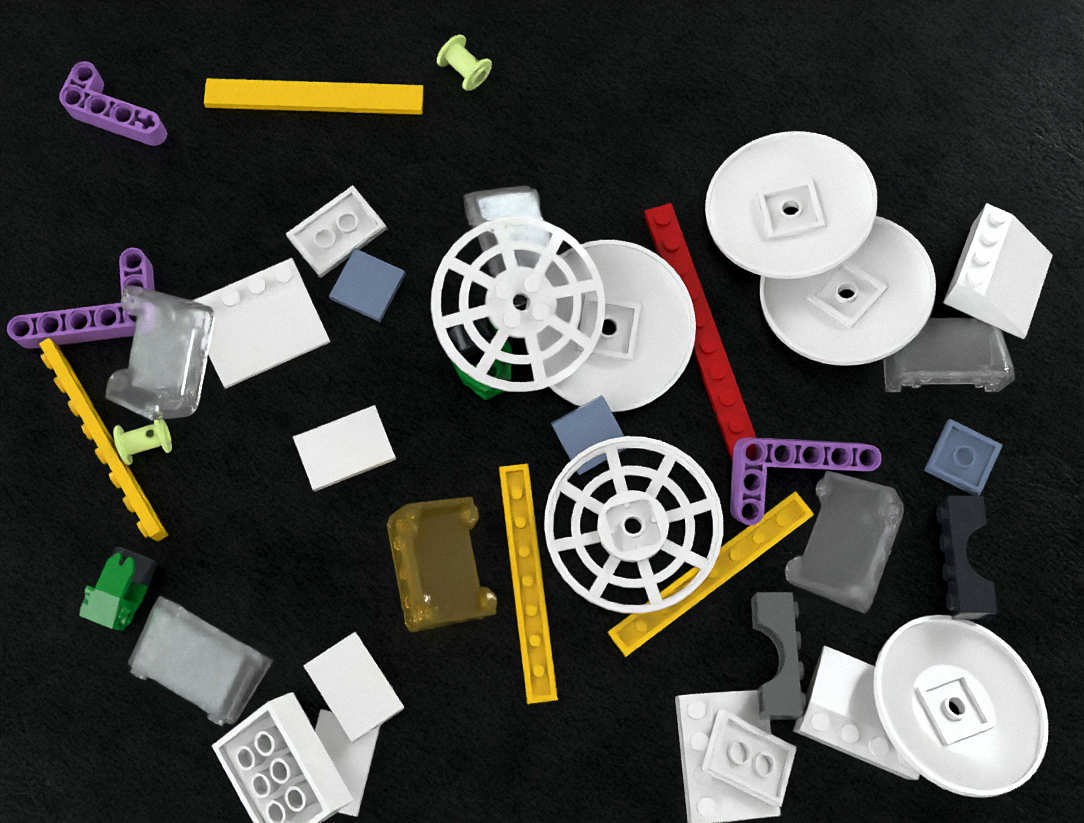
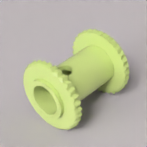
M456 35L441 48L437 57V63L441 67L448 66L449 64L452 65L465 78L463 82L464 89L468 91L473 90L486 79L491 71L492 62L487 58L478 61L464 48L466 37Z
M154 414V424L125 433L120 425L115 426L114 441L116 449L125 464H132L133 454L162 446L166 453L171 452L170 432L160 414Z

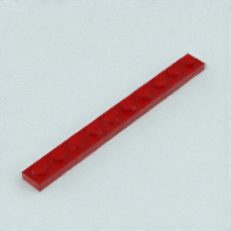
M669 203L645 210L644 216L658 256L664 259L676 271L690 295L696 323L695 341L692 351L733 463V450L736 442L745 437L756 438L755 432L672 204ZM753 444L746 448L745 453L748 459L755 455L756 450Z

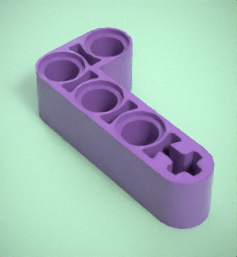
M83 61L74 65L59 95L61 103L71 117L148 145L156 146L165 141L167 130L156 113L101 94L104 88V81L93 64ZM130 117L126 122H122L125 118Z

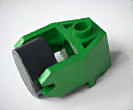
M487 317L472 321L478 333L490 344L498 330L492 325L490 320L488 321ZM463 324L457 325L449 332L450 340L464 358L473 357L484 352L471 340ZM506 340L501 351L512 354V348L508 340ZM495 359L486 374L495 375L493 376L494 378L511 382L512 364ZM452 361L463 384L473 389L484 400L505 392L474 380L461 371Z
M115 546L96 587L87 585L79 616L111 629L123 631L130 624L134 613L140 606L158 562Z

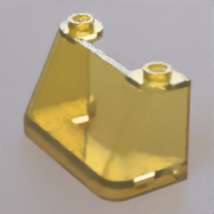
M472 497L406 504L389 517V540L404 619L410 632L424 631L496 614L495 594L488 587H480L469 530L478 521V510L473 503Z

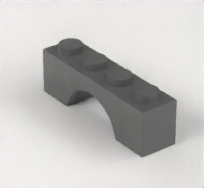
M793 592L756 593L751 599L753 629L767 635L776 646L779 655V667L776 675L771 681L764 683L757 689L759 720H796L803 715L802 711L806 710V696L800 689V680H803L804 669L802 662H798L797 652L801 648V635L799 631H796L795 620L799 616L798 603L793 602Z

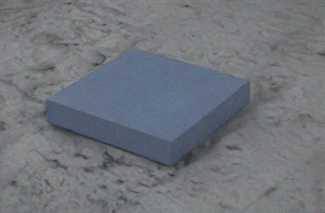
M354 249L329 298L381 322L406 274L402 269Z
M602 395L551 423L570 461L592 445L608 439L624 437ZM627 448L617 449V452L620 453ZM606 453L600 454L584 463L576 472L580 475L607 460Z
M949 419L945 423L924 471L974 496H980L1003 445Z

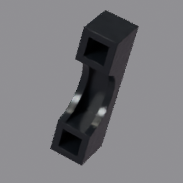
M947 496L939 504L936 511L937 521L942 526L939 544L941 551L945 553L946 562L943 565V578L945 581H948L949 592L946 594V607L948 610H951L952 620H988L997 614L994 583L980 577L972 569L966 556V545L969 537L978 533L987 525L983 496Z

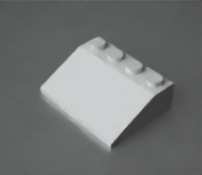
M986 203L972 224L943 303L1024 339L1033 317L1052 254L1014 215Z
M292 258L185 304L224 388H228L330 343Z
M823 646L805 695L806 710L802 711L803 715L797 718L793 731L905 779L918 780L920 773L901 756L881 723L874 698L873 681L875 666Z
M757 690L680 695L675 697L688 823H718L780 816V807H774L701 771L718 711L725 710L771 734L770 720H759Z
M293 692L268 701L212 745L253 823H322L354 801Z

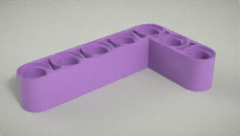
M126 249L122 252L119 260L122 303L16 316L8 323V335L22 347L32 349L40 348L39 343L48 338L57 345L150 333L155 328L157 321L152 263L140 249ZM141 261L137 268H131L133 263ZM143 287L141 293L133 295L135 289ZM145 313V317L141 321L135 322V318L139 314ZM116 317V321L112 325L106 326L110 318ZM87 320L86 326L78 329L79 324ZM59 324L56 331L49 333L52 326ZM30 328L28 334L21 337L23 330Z
M741 438L736 442L733 450L730 513L734 519L747 525H755L761 521L764 515L767 467L873 471L881 463V453L875 446L863 443ZM750 444H753L756 450L755 455L748 459L745 451ZM781 445L784 453L781 459L776 460L774 452ZM807 447H810L812 455L805 462L803 452ZM837 448L839 450L840 456L839 459L833 463L831 455L832 452ZM866 450L867 460L861 464L860 454ZM751 473L754 478L753 484L749 488H745L744 478ZM747 503H750L752 511L749 516L743 517L742 508Z

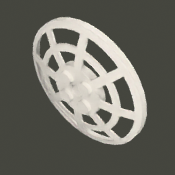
M507 217L480 224L465 233L453 244L443 258L434 278L431 291V314L433 326L440 344L448 357L461 371L491 388L510 392H528L559 383L573 374L587 360L594 350L602 331L605 318V296L597 267L587 251L576 239L564 230L545 221L528 217ZM529 225L545 229L553 234L546 247L526 241L510 242L505 226ZM494 230L499 245L483 252L471 266L455 258L458 252L473 238L485 231ZM563 240L570 244L582 257L593 279L577 282L570 267L556 254ZM513 250H527L538 253L541 256L534 269L523 266L518 267ZM502 254L506 270L497 275L495 279L479 270L489 259ZM551 261L563 272L569 284L553 288L550 281L544 276ZM449 268L464 276L459 292L460 312L442 317L441 290ZM472 281L487 288L485 305L469 309V290ZM596 290L597 317L593 333L589 338L576 328L581 315V294ZM514 296H525L528 299V308L523 311L516 309L513 305ZM572 296L573 310L569 324L555 315L556 299ZM485 317L489 318L492 325L498 330L490 344L478 333L472 321ZM463 324L471 340L485 352L476 368L468 363L457 351L447 334L446 328ZM548 325L563 334L552 346L540 351L537 334ZM508 336L525 338L529 355H514L501 351V348ZM570 339L584 348L581 354L568 367L546 378L543 360L559 352ZM495 359L511 364H531L534 381L509 382L494 378L486 373Z
M625 436L608 439L592 445L579 453L565 466L555 480L548 496L545 509L544 531L547 548L555 567L576 593L589 602L608 610L642 614L659 611L677 604L703 583L713 568L720 552L723 538V514L720 499L713 483L704 470L690 456L660 440ZM642 448L656 451L665 455L657 471L642 466L621 467L617 449ZM606 453L610 470L595 477L585 486L583 491L567 482L572 474L584 463L600 454ZM675 461L684 466L696 478L704 490L707 499L690 504L681 488L672 479L667 477ZM624 476H642L650 478L652 481L646 492L628 491ZM611 479L613 480L616 495L611 497L605 504L590 496L600 485ZM662 485L675 496L681 506L680 508L665 511L661 503L655 499ZM562 492L576 501L571 518L572 536L555 540L553 532L554 512L557 500ZM584 507L599 515L597 531L580 534V518ZM711 510L713 537L708 556L704 558L690 551L695 535L694 516ZM629 519H636L641 524V530L636 534H631L626 531L624 527L625 522ZM685 519V538L681 547L666 538L669 523ZM601 542L610 554L603 568H600L590 558L584 546ZM575 548L585 566L598 576L590 591L581 586L569 573L560 558V551ZM659 550L676 557L667 568L653 575L649 558L654 556ZM621 560L637 562L642 578L626 579L617 577L613 573ZM684 562L701 569L684 589L669 598L661 599L657 583L673 575ZM608 583L625 588L645 587L650 604L624 605L607 601L600 596Z

